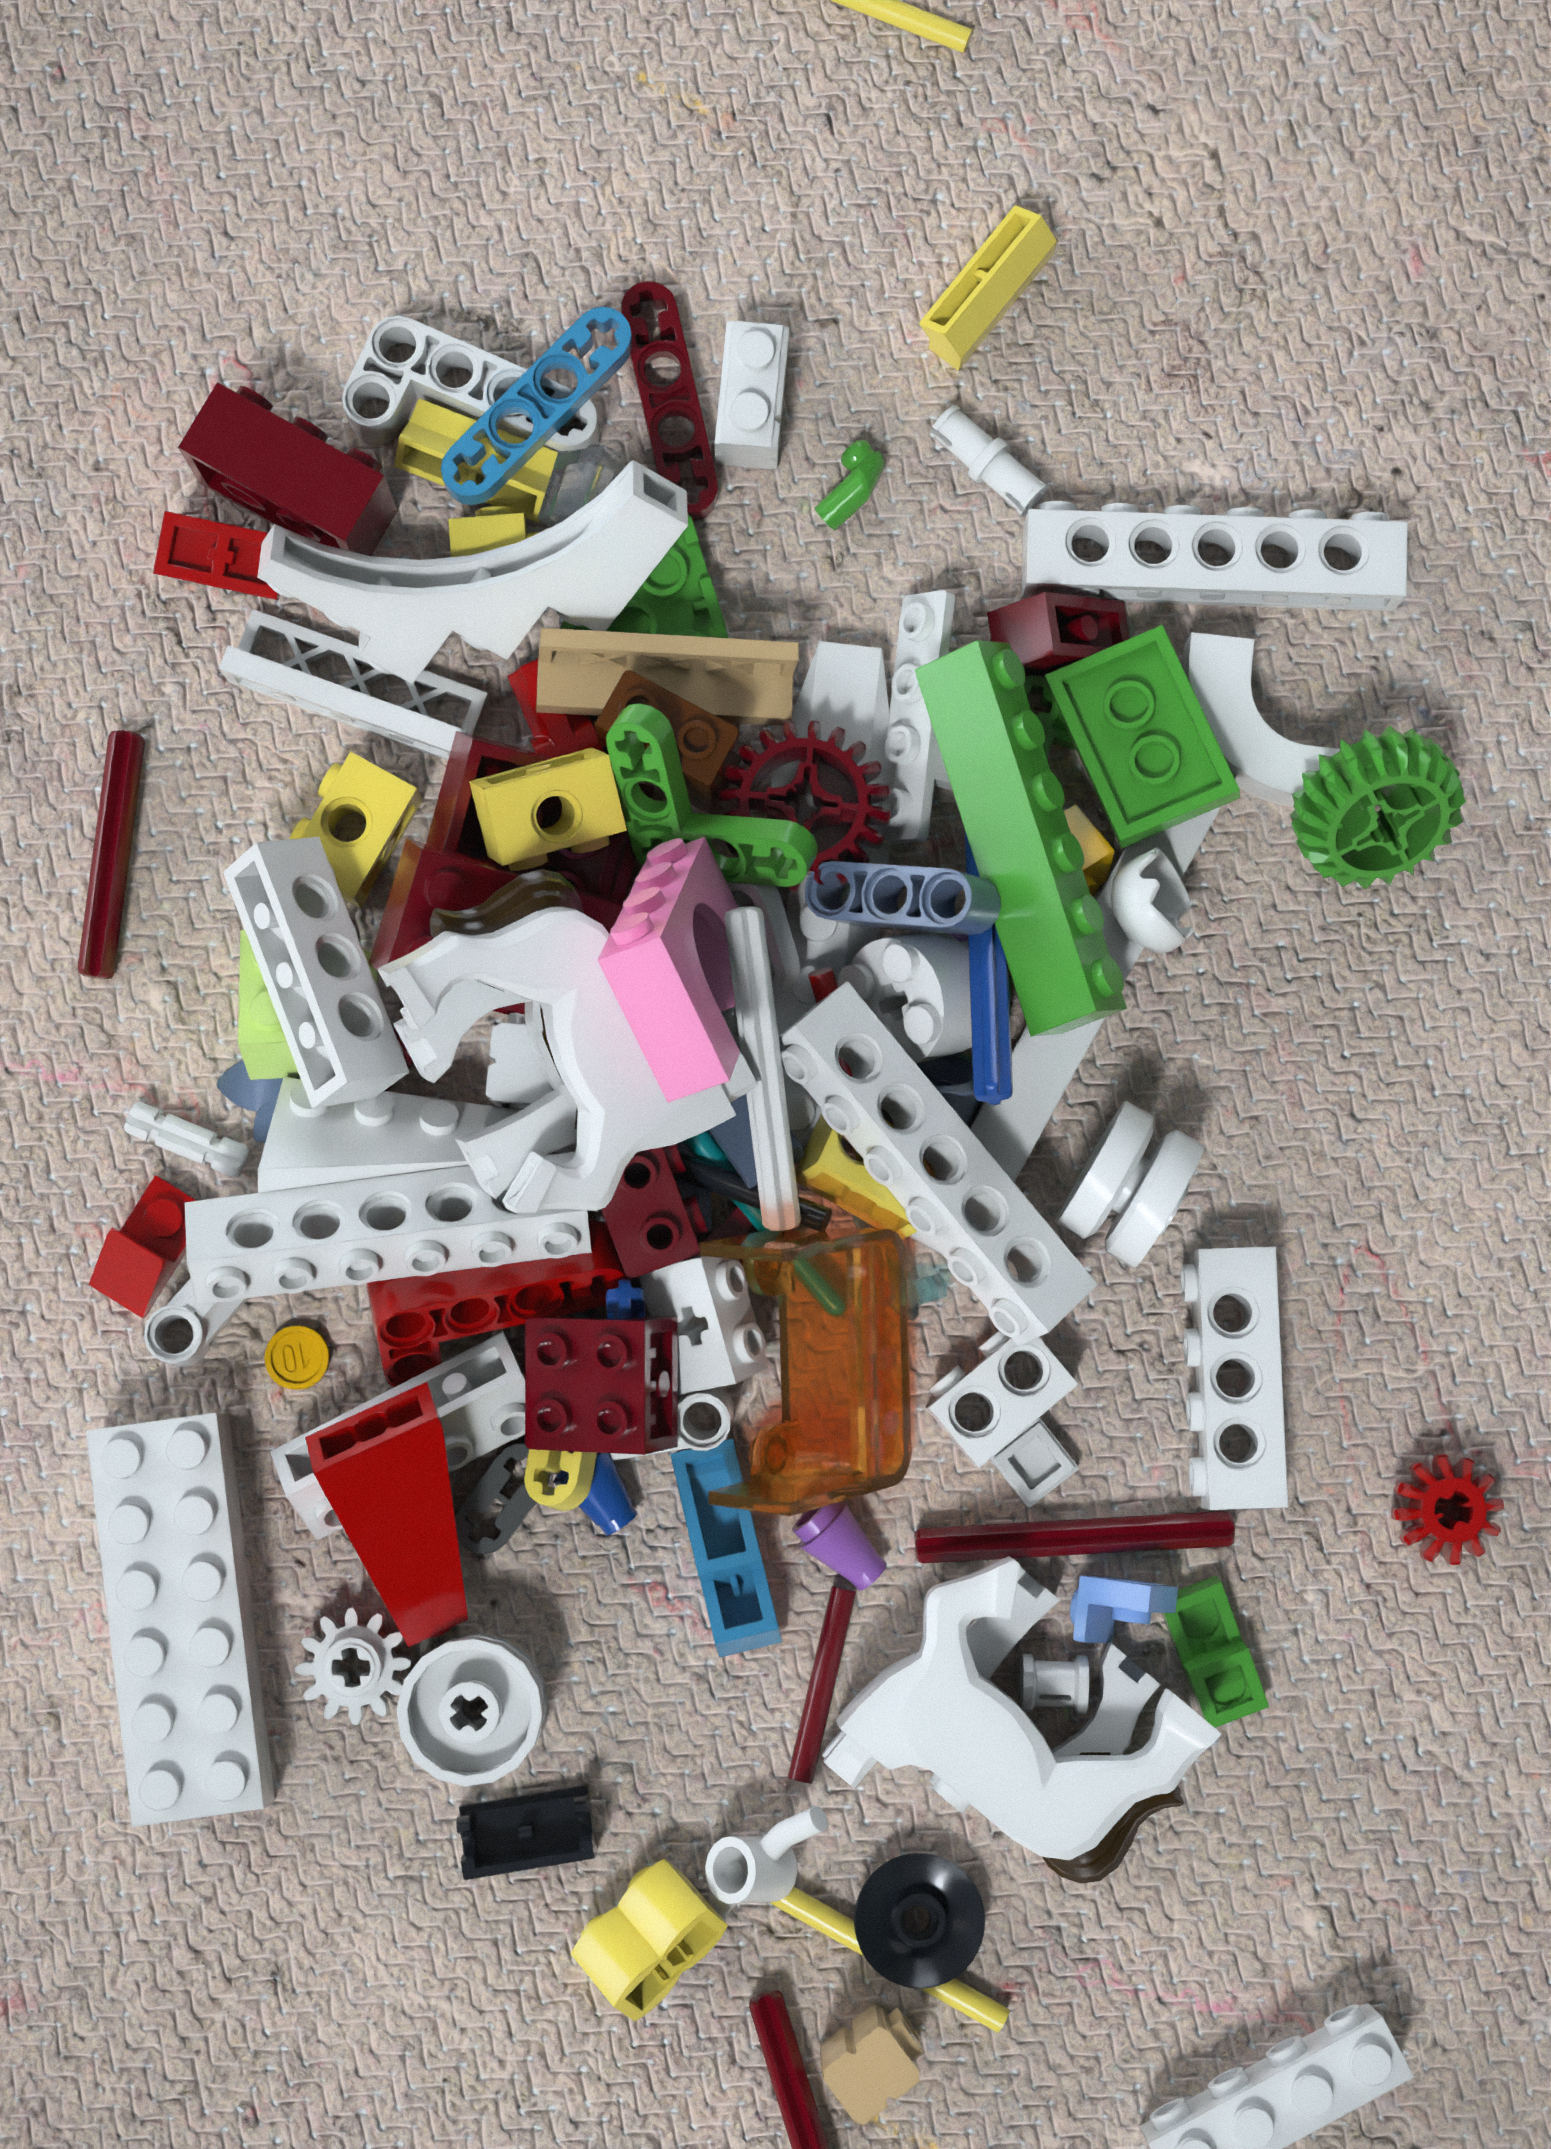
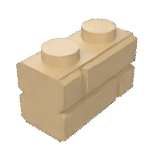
M875 2002L851 2020L852 2028L850 2030L841 2027L820 2044L822 2079L853 2121L863 2126L888 2107L886 2100L888 2097L897 2100L920 2082V2070L917 2059L925 2053L919 2043L921 2041L919 2034L904 2013L897 2007L889 2014L883 2005L880 2006Z

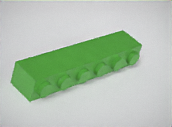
M976 640L914 669L981 878L989 880L996 887L1000 895L1001 909L998 919L995 921V926L1030 1036L1063 1034L1127 1009L1122 994L1124 988L1123 975L1118 964L1110 957L1102 932L1104 926L1103 913L1096 899L1090 895L1082 870L1084 865L1083 851L1078 840L1070 832L1062 808L1064 792L1059 780L1050 770L1043 748L1045 741L1044 730L1038 717L1031 711L1023 686L1025 671L1019 657L1012 651L1010 643Z

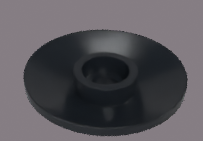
M911 1853L885 1862L865 1881L855 1904L854 1930L863 1956L881 1976L904 1987L932 1988L956 1978L974 1960L984 1936L985 1913L979 1891L970 1877L961 1868L940 1856L927 1853ZM915 1906L924 1907L929 1914V1922L921 1931H912L905 1923L906 1913Z

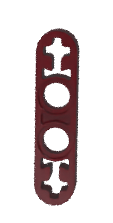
M643 281L633 285L625 293L621 302V313L629 322L633 344L630 359L655 468L658 475L681 487V473L678 462H685L690 459L694 483L696 486H707V489L699 492V502L687 504L688 515L692 517L693 521H699L707 517L714 510L718 500V484L679 312L674 296L669 289L654 281ZM644 301H652L656 310H666L658 313V329L661 340H656L652 343H649V335L644 318H633V316L641 312L640 303ZM670 337H674L675 341H669L667 339ZM637 344H642L645 346L642 348H638ZM659 357H667L674 360L681 370L678 380L667 387L655 386L645 376L647 365ZM672 416H681L688 419L695 429L692 439L682 446L666 444L658 434L660 425L665 419ZM698 454L702 456V460L692 459ZM664 462H676L669 467L664 465Z

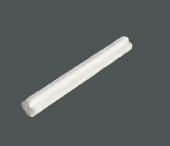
M741 907L727 911L724 919L741 1054L744 1056L758 1087L746 1093L762 1224L771 1231H784L799 1226L801 1216L764 914L757 907Z

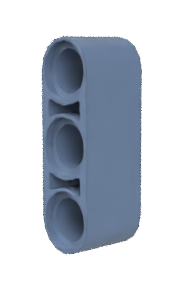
M831 861L819 865L821 870L820 880L824 885L818 884L815 881L814 871L808 876L805 885V900L809 909L816 916L858 927L974 935L981 934L990 929L998 919L1001 909L1000 895L996 887L989 880L949 868ZM839 873L847 878L850 885V894L843 906L841 894L846 884L841 885L836 876ZM906 886L907 899L904 906L899 910L897 898L901 889ZM964 889L966 901L961 912L956 915L954 907L956 896Z

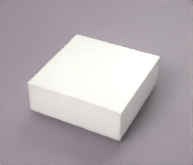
M1040 1417L990 1459L1027 1508L1033 1506L1079 1469Z

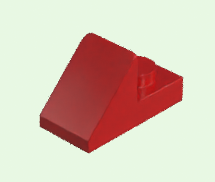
M155 1175L122 1228L111 1227L88 1285L145 1319L186 1254L185 1202L198 1200Z

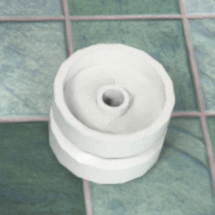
M1125 1101L1113 1116L1078 1175L1056 1218L1055 1224L1079 1238L1085 1239L1098 1231L1111 1210L1117 1212L1106 1234L1105 1252L1128 1266L1136 1268L1158 1236L1164 1233L1179 1209L1189 1189V1182L1203 1155L1205 1145L1175 1130L1163 1136L1148 1159L1142 1157L1154 1133V1116Z
M476 1633L453 1637L421 1657L403 1682L396 1709L400 1738L414 1762L437 1780L466 1787L493 1783L518 1768L541 1736L548 1705L544 1679L531 1657L508 1639ZM480 1696L487 1704V1707L481 1713L483 1717L478 1719L470 1718L464 1712L463 1702L465 1699L471 1701Z

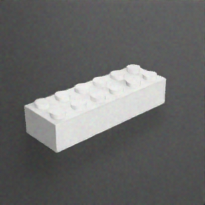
M209 1413L87 1430V1445L132 1827L264 1809L275 1800L229 1413Z

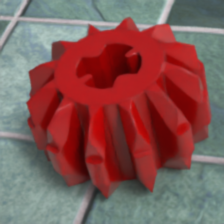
M1446 1454L1434 1455L1432 1473L1422 1463H1413L1409 1469L1418 1486L1414 1487L1410 1484L1396 1483L1394 1487L1396 1494L1410 1499L1409 1508L1397 1507L1391 1510V1518L1393 1520H1411L1413 1523L1400 1535L1401 1542L1405 1545H1412L1423 1539L1420 1547V1558L1431 1562L1439 1555L1442 1549L1443 1557L1447 1564L1459 1565L1463 1556L1462 1545L1473 1556L1480 1557L1483 1555L1485 1547L1477 1535L1478 1532L1491 1536H1498L1501 1532L1499 1525L1486 1520L1487 1511L1498 1512L1504 1509L1502 1499H1484L1483 1494L1492 1488L1495 1483L1491 1474H1482L1471 1480L1475 1470L1474 1460L1461 1458L1456 1463L1454 1469H1452L1451 1461ZM1454 1495L1456 1500L1451 1502V1505L1459 1506V1515L1456 1520L1444 1519L1440 1524L1438 1519L1443 1517V1514L1435 1512L1436 1502L1439 1498L1451 1499Z

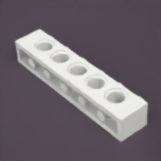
M1048 501L1039 504V509H1028L1023 525L1021 599H1026L1042 592H1051L1133 603L1395 611L1407 596L1408 522L1389 521V515L1382 512L1356 513L1351 516V520L1327 519L1325 512L1311 509L1293 511L1289 513V518L1264 517L1263 510L1251 507L1230 509L1226 512V515H1201L1202 510L1200 508L1189 505L1170 506L1164 509V513H1140L1138 506L1128 503L1107 504L1101 507V511L1076 510V505L1071 502ZM1083 538L1094 540L1101 546L1104 557L1095 562L1083 561L1075 555L1071 544ZM1147 540L1156 542L1163 548L1166 560L1159 564L1146 563L1136 554L1135 545ZM1204 543L1218 544L1227 553L1228 563L1222 566H1211L1205 563L1198 553V546ZM1266 545L1280 546L1288 553L1290 566L1274 568L1268 565L1262 557L1261 548ZM1339 547L1345 550L1352 559V569L1342 571L1331 567L1325 559L1324 549Z
M848 981L818 1002L779 1036L782 1068L793 1081L802 1084L821 1107L822 1115L827 1124L834 1131L845 1136L863 1158L864 1166L870 1176L888 1188L905 1209L906 1217L910 1224L919 1233L927 1236L946 1258L952 1275L960 1283L970 1287L989 1310L990 1319L995 1327L1004 1335L1011 1337L1018 1347L1049 1333L1098 1285ZM838 1057L849 1065L852 1077L843 1071ZM881 1108L891 1116L894 1128L889 1126L883 1119ZM923 1158L933 1167L935 1178L926 1171ZM965 1209L973 1215L977 1229L968 1222ZM1007 1259L1015 1266L1018 1280L1010 1273Z
M575 1152L547 1155L544 1158L550 1162L566 1164L574 1158ZM468 1165L185 1202L187 1265L197 1305L233 1302L238 1299L284 1293L295 1294L306 1290L352 1284L362 1285L374 1281L412 1276H430L449 1271L497 1267L503 1264L547 1258L558 1259L570 1255L592 1253L587 1210L547 1209L537 1213L517 1214L506 1209L502 1202L511 1184L495 1199L482 1190Z

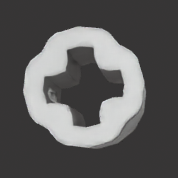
M1022 1654L1019 1668V1706L1024 1712H1031L1034 1706L1073 1707L1076 1714L1087 1713L1089 1663L1086 1655H1076L1072 1662L1035 1660L1032 1654Z

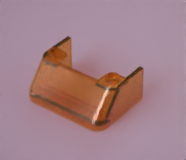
M839 1228L826 1229L823 1232L813 1229L761 1231L700 1243V1256L743 1259L742 1266L744 1267L745 1278L751 1290L758 1295L778 1296L782 1420L763 1426L752 1441L749 1448L751 1480L708 1491L709 1504L793 1516L897 1485L908 1471L912 1454L906 1251L899 1234L891 1229Z

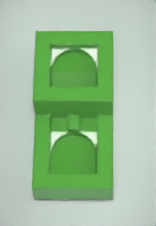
M1215 1575L1179 1589L1176 1612L1162 1613V1616L1202 1717L1216 1728L1268 1708L1269 1704L1249 1648L1242 1641L1220 1579Z

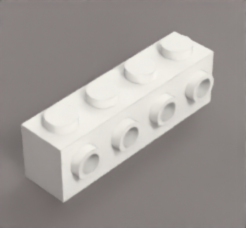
M504 1332L270 1451L286 1498L317 1541L337 1530L343 1529L313 1474L305 1440L306 1436L425 1382H428L432 1390L442 1422L449 1472L459 1469L468 1462L525 1434V1368Z
M1369 2003L1361 2007L1355 2004L1342 2008L1330 2015L1323 2022L1325 2026L1303 2038L1301 2036H1293L1277 2043L1266 2052V2058L1246 2069L1236 2067L1221 2073L1208 2083L1209 2089L1186 2101L1184 2098L1175 2099L1162 2105L1152 2112L1149 2116L1150 2120L1140 2125L1139 2128L1150 2149H1283L1414 2078V2075L1384 2018Z

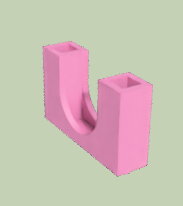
M705 837L684 844L682 838L672 839L648 852L639 875L635 878L630 894L623 903V908L615 925L611 928V933L598 958V962L667 1102L730 1081L740 1054L721 1013L724 1010L735 1007L724 916L727 911L738 908V905Z

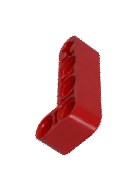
M588 1221L592 1253L367 1283L366 1289L372 1322L387 1383L392 1387H396L441 1364L439 1342L525 1324L526 1320L532 1317H558L606 1306L605 1296L607 1290L618 1288V1281L627 1279L607 1224L599 1221Z

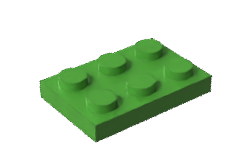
M1163 625L1045 675L1049 691L1121 849L1240 798V789Z

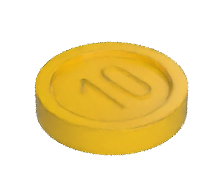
M289 1326L278 1331L270 1339L265 1350V1366L270 1377L278 1385L292 1390L307 1389L316 1385L325 1376L330 1364L329 1347L325 1339L317 1331L305 1326Z

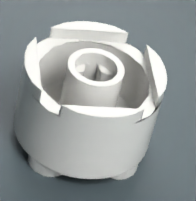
M925 931L882 938L864 946L856 954L851 965H847L841 970L838 976V987L848 981L916 1064L957 1054L972 1047L968 941L959 942L947 933Z

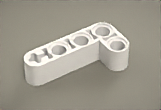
M399 315L390 316L379 321L370 332L344 387L342 395L343 408L357 437L366 443L375 445L385 444L395 439L402 431L417 399H423L478 420L527 369L411 318ZM407 343L416 348L411 358L405 362L394 363L385 359L387 351L395 344ZM453 368H465L473 373L470 381L462 387L451 388L441 383L446 372ZM546 377L542 380L541 388L551 398H567L575 391ZM381 398L389 402L386 412L378 418L368 419L359 415L361 406L369 399ZM590 399L563 425L569 427L574 419L580 420L582 430L573 428L568 436H563L559 429L543 445L546 448L564 454L566 463L584 462L592 457L598 448L600 441L596 408ZM512 413L501 419L497 429L527 440L533 431L534 425L530 418L524 414Z

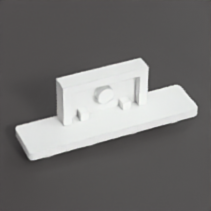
M945 590L907 595L902 600L881 784L889 786L890 797L878 803V807H883L890 811V823L882 826L876 825V831L884 837L885 844L925 841L929 833L934 786L953 791L914 670L949 653L955 595Z

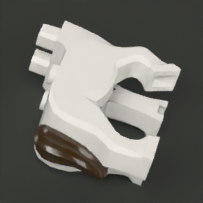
M540 869L519 875L497 890L483 904L468 910L448 911L439 908L434 909L430 916V933L434 939L415 951L377 968L386 986L391 985L404 1005L400 1009L403 1019L393 1023L421 1077L433 1084L452 1066L453 1058L462 1036L479 1018L494 1009L525 1003V1022L530 1043L553 1091L518 1113L492 1126L455 1138L484 1192L496 1199L511 1184L502 1202L506 1209L517 1214L537 1213L547 1209L598 1211L605 1208L612 1200L625 1167L637 1152L675 1145L736 1116L731 1102L758 1087L744 1056L740 1052L730 1081L667 1102L598 962V958L610 934L602 924L584 914L581 899L574 886L560 873ZM577 1142L574 1158L566 1164L550 1162L544 1158L558 1149Z
M1008 1556L972 1574L934 1585L927 1591L924 1600L923 1637L919 1652L912 1653L884 1668L851 1700L836 1717V1722L841 1730L822 1752V1756L824 1757V1763L854 1789L877 1761L888 1770L906 1765L929 1769L934 1773L929 1779L933 1784L932 1788L958 1811L964 1813L971 1804L1012 1840L1041 1856L1048 1867L1058 1875L1081 1884L1101 1881L1117 1869L1131 1847L1139 1826L1150 1815L1165 1808L1180 1807L1184 1804L1178 1783L1194 1761L1222 1733L1173 1692L1165 1688L1155 1710V1725L1150 1740L1141 1750L1130 1755H1123L1131 1742L1132 1733L1142 1708L1161 1684L1109 1642L1099 1661L1101 1675L1100 1695L1092 1716L1080 1731L1050 1749L1037 1726L1020 1706L995 1683L989 1680L1015 1644L1060 1601L1048 1589L1044 1588L1026 1573L1016 1560Z

